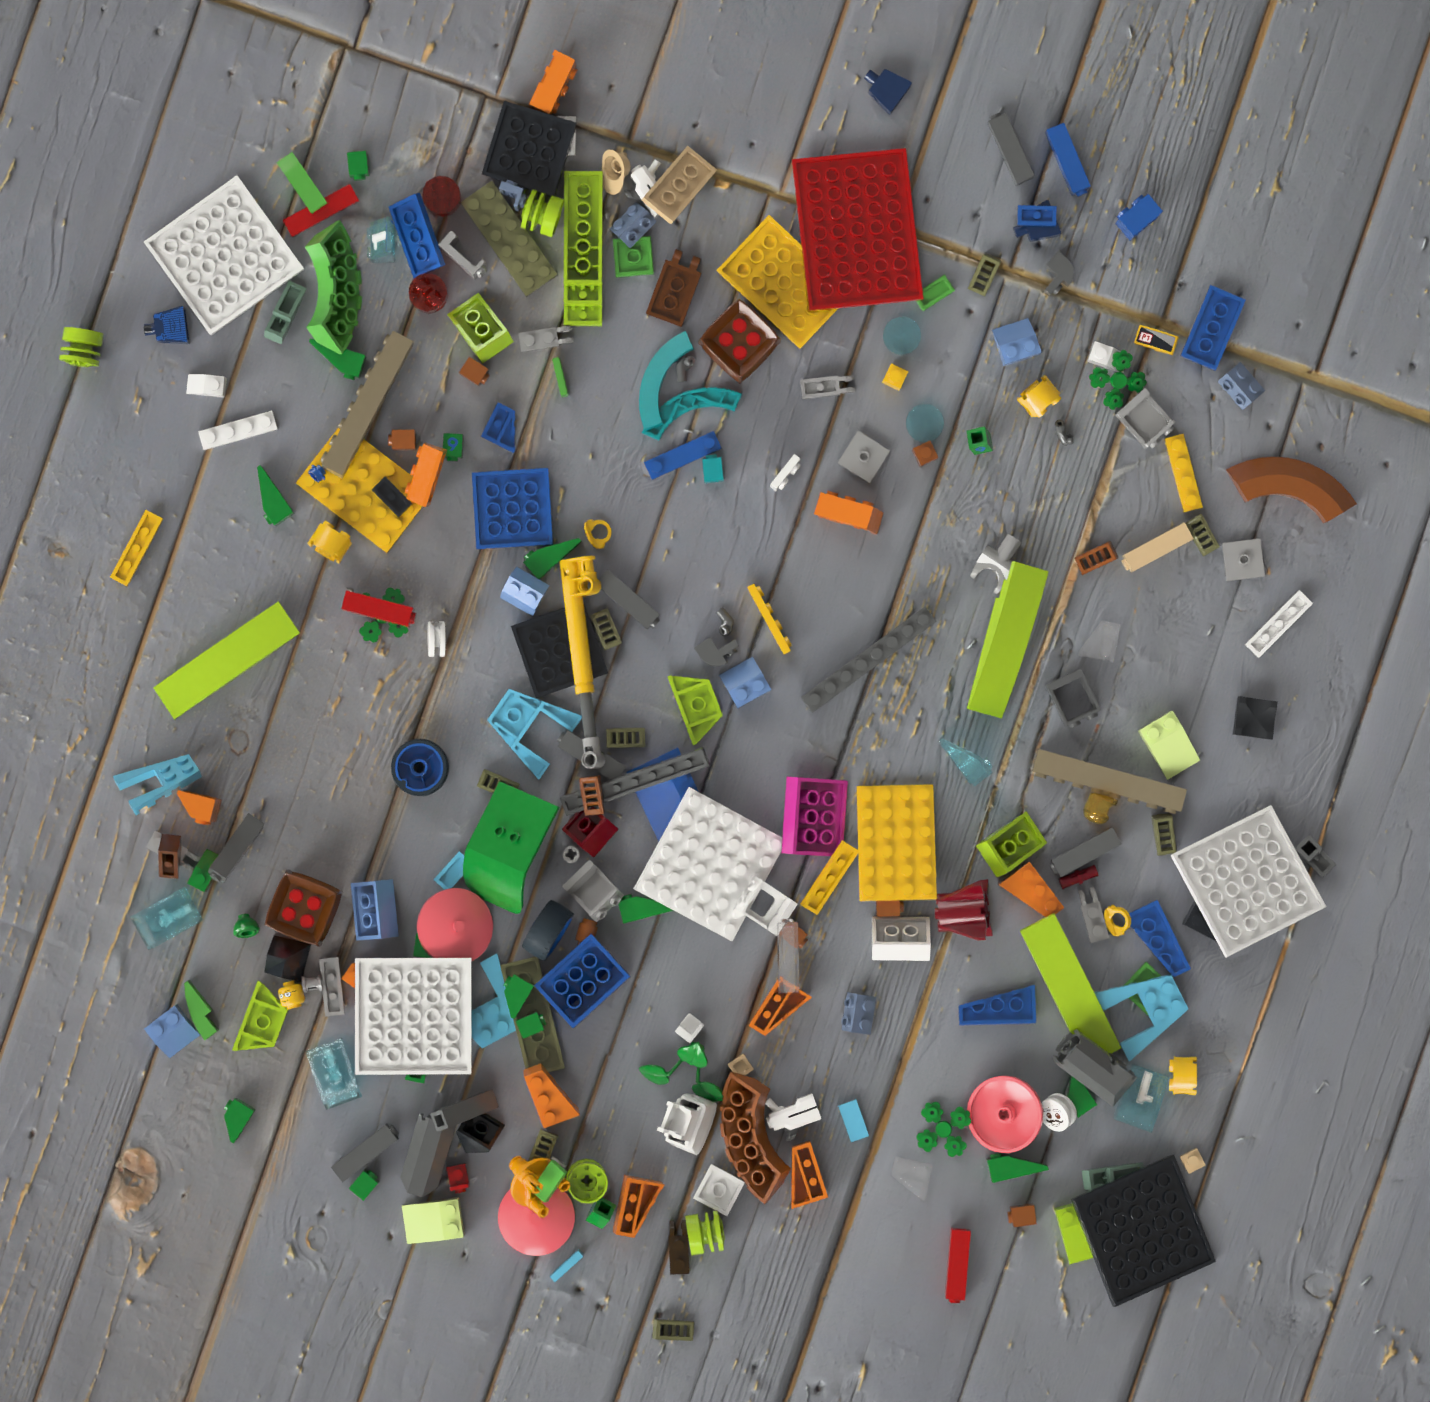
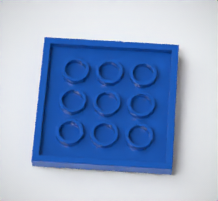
M549 468L472 473L476 549L553 545Z

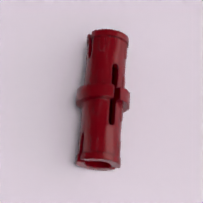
M1092 865L1082 870H1074V873L1058 878L1061 888L1065 889L1075 884L1081 885L1083 881L1098 877V871L1095 865Z

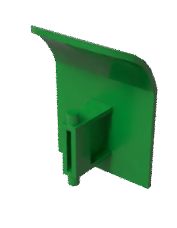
M499 781L465 850L463 878L469 890L481 899L515 914L520 913L524 906L523 891L526 874L560 807Z

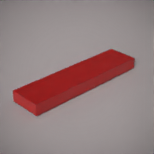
M348 184L324 197L327 204L313 214L306 207L283 219L292 238L359 202L352 186Z

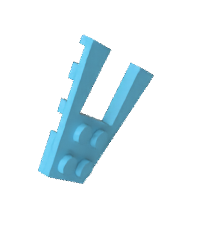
M508 689L487 721L537 779H540L550 763L519 743L520 739L540 711L571 732L576 728L582 716Z
M189 754L113 776L119 790H123L153 776H156L160 781L162 787L128 801L135 815L140 814L139 810L147 806L150 808L155 805V800L165 796L167 798L172 795L171 791L180 786L182 789L202 777L200 770Z
M498 954L480 962L498 996L472 1010V1038L481 1048L516 1031L504 993L506 987L503 986L504 979Z
M1171 974L1094 992L1103 1011L1138 994L1153 1026L1120 1042L1128 1061H1131L1188 1010Z

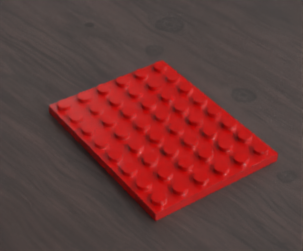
M906 148L792 159L809 311L923 300Z

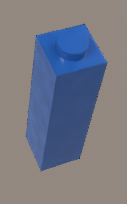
M1065 123L1047 129L1045 134L1071 196L1076 194L1079 197L1088 193L1087 189L1091 185Z

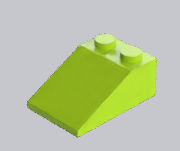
M479 293L447 314L482 364L514 342L508 330Z
M1026 811L982 840L976 847L995 876L999 877L1010 872L1046 845L1047 842Z
M1073 1204L1054 1208L1069 1264L1093 1258Z

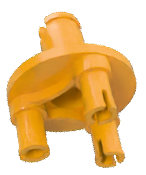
M516 1156L509 1163V1168L515 1175L511 1183V1195L519 1205L528 1207L540 1218H544L548 1215L549 1209L535 1194L540 1193L536 1188L537 1186L541 1190L543 1189V1185L538 1179L551 1160L548 1158H536L528 1162L521 1156ZM563 1178L558 1186L559 1190L566 1192L570 1188V1182Z

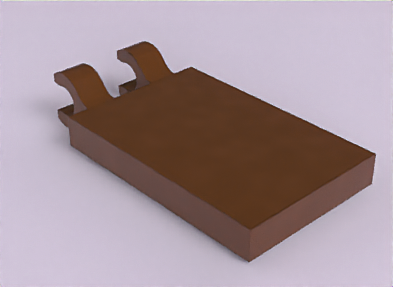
M675 249L672 260H665L646 314L682 327L702 274L697 271L701 258L693 256L690 267H684L679 265L683 251Z

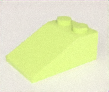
M1173 711L1166 713L1138 730L1167 780L1200 761L1185 730Z
M459 1197L402 1205L407 1244L463 1238L465 1235Z

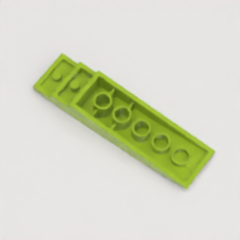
M564 171V326H602L603 171Z
M1012 561L1007 580L1004 579L1000 596L994 602L967 706L968 710L1002 719L1029 642L1049 571Z
M278 601L153 688L175 720L269 657L270 654L298 636L300 632Z
M1053 913L1020 930L1070 1033L1075 1034L1074 1030H1079L1108 1053L1121 1049L1109 1021L1055 914Z

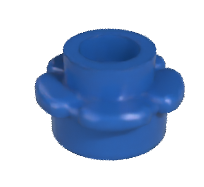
M312 465L308 471L310 476L318 483L322 479L325 480V470L320 465Z

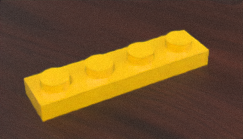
M1184 434L1165 438L1164 441L1183 513L1203 508Z
M145 510L110 578L128 587L163 518Z
M755 584L748 586L749 593L783 655L791 651L789 647L792 645L787 636H782L780 631L783 628L778 619L774 621L771 616L773 610L769 603H764L762 597L765 595L760 586L756 587Z
M842 840L800 904L818 915L857 856L858 849Z

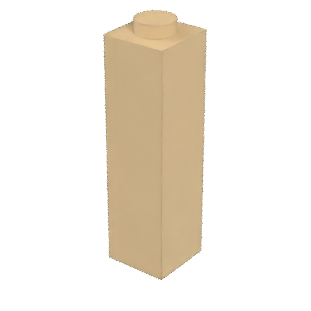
M1184 522L1124 554L1121 562L1124 568L1132 573L1194 538Z

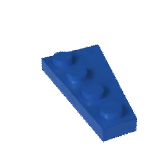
M1158 900L1129 913L1132 929L1172 977H1176L1191 969Z
M1035 985L959 1005V1026L1036 1024Z

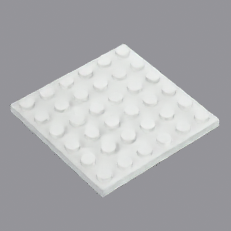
M238 176L232 178L144 241L211 336L304 270Z
M688 787L633 889L733 941L746 915L735 909L737 901L742 895L744 896L748 884L756 876L765 882L782 851V837ZM759 891L757 892V894L755 895V897L753 898V900H752L751 903L749 904V906H748L749 909L751 908L752 904L754 903V901H755V899H756V897H757Z
M1271 805L1171 855L1225 958L1326 907Z
M355 958V1075L472 1074V958Z

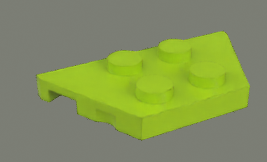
M667 676L694 746L723 716L709 679Z
M259 980L238 1032L233 1051L275 1047L288 1010L286 1007L281 1006L280 1001Z

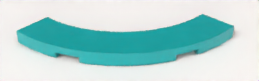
M686 331L678 334L662 346L654 355L644 373L639 392V411L645 431L663 424L659 410V391L672 364L693 350Z
M704 387L683 392L668 400L659 408L663 424L648 431L643 429L642 434L659 441L662 434L674 420L698 408L720 407L735 412L742 393L715 387Z

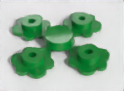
M1126 350L1113 354L1112 366L1116 367V370L1119 372L1114 373L1111 379L1107 374L1108 370L1105 368L1101 369L1100 367L1094 368L1093 373L1089 375L1090 384L1093 388H1103L1105 383L1109 381L1112 387H1114L1111 392H1106V398L1103 400V404L1111 410L1123 406L1122 399L1124 394L1120 393L1119 389L1127 384L1130 391L1140 393L1143 390V386L1147 384L1143 372H1132L1130 377H1126L1122 373L1125 368L1131 366L1130 362L1133 359V356L1127 353Z
M387 588L386 594L382 597L383 600L401 604L405 600L401 590H394L393 588ZM365 592V593L362 594V595L370 596V594L367 593V592ZM378 619L371 623L367 621L360 628L359 633L363 636L364 641L377 642L378 636L382 634V631L379 629V623L384 624L386 622ZM388 622L390 626L388 630L395 637L399 638L403 633H408L407 627L400 625V628H398L397 624Z
M938 1102L926 1103L925 1108L921 1111V1115L926 1118L928 1123L933 1121L937 1125L935 1132H930L926 1129L923 1133L917 1134L918 1147L923 1148L926 1152H930L933 1147L937 1146L936 1140L939 1136L947 1138L944 1148L948 1150L947 1153L950 1157H954L956 1154L961 1156L963 1154L962 1150H965L967 1147L966 1142L962 1141L961 1136L954 1137L950 1135L952 1133V1126H958L959 1129H963L964 1126L971 1124L970 1112L965 1111L963 1107H957L955 1111L950 1113L952 1119L949 1123L947 1121H940V1115L944 1111L940 1108Z

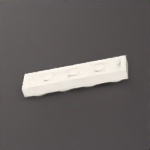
M269 411L198 432L203 450H208L275 431L278 428L273 411Z
M1298 590L1245 646L1260 658L1313 603Z

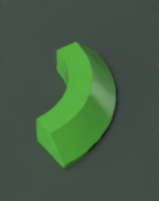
M340 220L317 233L305 246L314 264L318 281L316 309L306 328L317 343L338 354H343L353 338L352 332L354 327L358 325V310H361L362 305L359 285L362 284L360 270L357 271V255L353 253L349 243L352 241Z

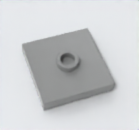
M857 431L837 463L870 484L890 450Z
M1261 539L1222 543L1226 581L1265 577Z

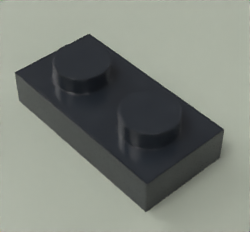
M386 477L372 489L398 517L412 505Z

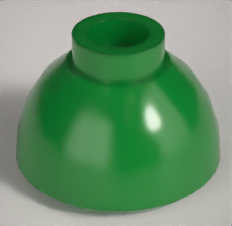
M249 914L239 915L233 927V935L238 938H249L255 936L260 931L258 923L253 918H250Z

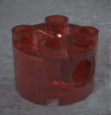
M437 176L428 180L422 193L426 208L435 216H450L461 205L462 196L459 186L453 179L446 176Z
M424 273L415 277L411 282L409 298L414 307L420 312L432 314L441 310L447 303L448 291L440 277L435 274Z

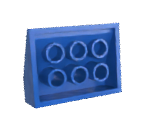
M676 748L626 773L681 755L680 750ZM690 773L636 792L658 842L688 787L699 792Z
M590 934L534 986L572 1028H575L631 976L604 946Z

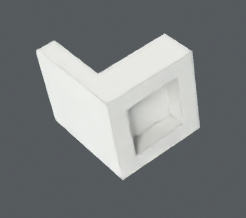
M688 1013L675 1032L691 1043L704 1024Z

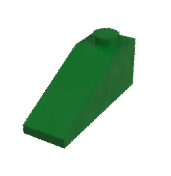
M310 338L309 343L344 374V378L355 380L356 377L360 379L366 355L345 349L343 354H338Z
M259 465L257 470L262 505L266 513L263 516L269 525L273 523L274 526H277L295 513L267 472Z
M576 538L537 549L535 552L531 550L524 556L526 560L523 563L540 580L582 541Z
M632 893L624 895L618 904L623 924L673 911L653 899L639 896L632 897Z
M1001 1153L990 1154V1158L986 1159L992 1183L1049 1170L1046 1164L1009 1155H1001Z

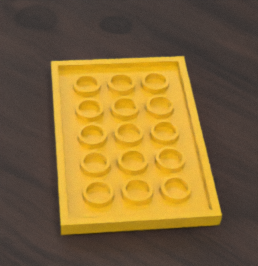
M770 215L762 221L716 270L799 349L838 310L809 311L801 244Z
M338 428L333 435L337 436L340 429ZM332 435L297 480L296 484L388 553L423 506L410 501L412 505L398 517L372 489L386 477L407 498L408 494H405V489L408 482H412L413 476L366 440H363L343 479L325 470V480L322 479L319 483L316 482L308 471L312 465H320L322 467L320 460L324 452H329L331 448L329 443L333 437Z
M933 784L857 786L859 901L936 900Z

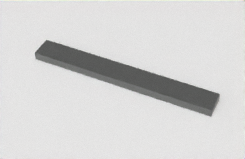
M704 747L602 782L603 803L710 766ZM581 790L560 797L566 816L584 810ZM596 790L587 791V794H596ZM588 798V802L598 801L597 798Z

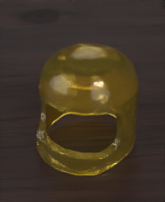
M1090 792L1083 809V814L1087 820L1093 823L1104 824L1110 818L1108 816L1110 807L1116 806L1118 800L1110 796Z

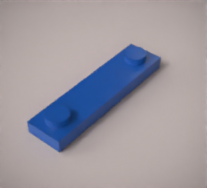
M712 431L644 462L653 480L722 448L715 432Z

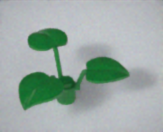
M692 1042L689 1046L680 1047L677 1051L680 1060L669 1072H666L663 1067L658 1065H643L638 1068L649 1081L665 1085L670 1081L668 1076L685 1061L697 1067V1084L692 1085L693 1092L697 1096L712 1102L723 1100L722 1091L718 1086L710 1082L700 1081V1069L707 1066L708 1060L704 1052L705 1048L699 1042Z

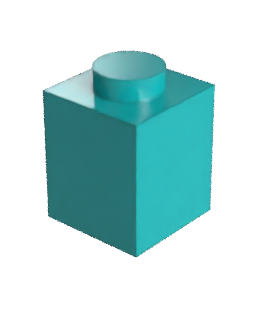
M717 454L706 455V459H702L704 483L724 482L721 457L717 458Z

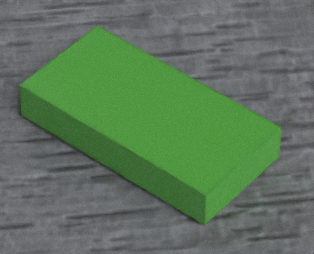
M943 275L922 289L924 299L916 302L923 312L953 293L955 289L947 277Z
M559 357L552 358L561 397H567L569 394L561 360Z
M555 1160L549 1162L538 1179L542 1183L543 1189L541 1190L537 1186L536 1188L540 1193L535 1195L544 1203L549 1201L568 1173Z

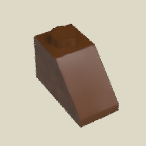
M162 834L158 849L159 877L178 879L181 859V836Z

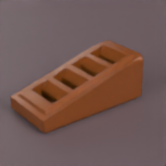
M1111 541L1075 557L1082 575L1118 559ZM1104 548H1107L1111 556L1110 558H1107ZM1097 551H1100L1104 561H1100L1096 553ZM1089 555H1093L1096 565H1093ZM1084 557L1086 558L1087 563L1089 565V568L1087 569L1082 560V558Z
M600 775L579 778L585 816L604 814ZM586 783H595V786L586 787ZM596 790V794H587V791ZM588 798H597L598 801L588 802ZM598 805L599 809L589 810V806Z

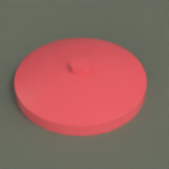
M450 888L439 891L432 895L420 910L417 920L418 938L424 950L432 958H472V961H474L484 953L491 941L493 934L491 912L486 903L469 890Z
M1004 1075L984 1081L974 1090L968 1102L967 1111L970 1112L969 1117L971 1118L969 1128L973 1136L980 1144L994 1152L1012 1153L1019 1151L1031 1144L1041 1130L1043 1108L1040 1098L1028 1083L1017 1077Z
M557 1187L549 1201L546 1203L542 1202L549 1209V1213L546 1217L540 1218L533 1210L519 1205L513 1199L510 1188L503 1197L498 1211L499 1228L507 1243L517 1251L533 1256L546 1255L559 1249L570 1237L575 1223L574 1205L567 1192H561Z

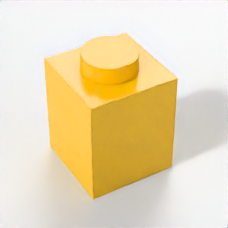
M891 363L882 383L899 391L909 371Z

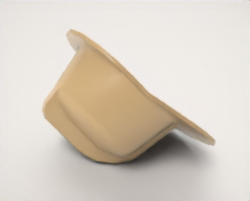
M609 149L603 154V188L611 195H616L621 191L624 177L630 172L631 165L627 158V153H617Z

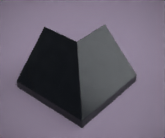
M274 935L267 953L264 972L280 978L302 982L311 944Z
M484 1113L462 1122L456 1134L466 1153H485L491 1150L505 1124Z

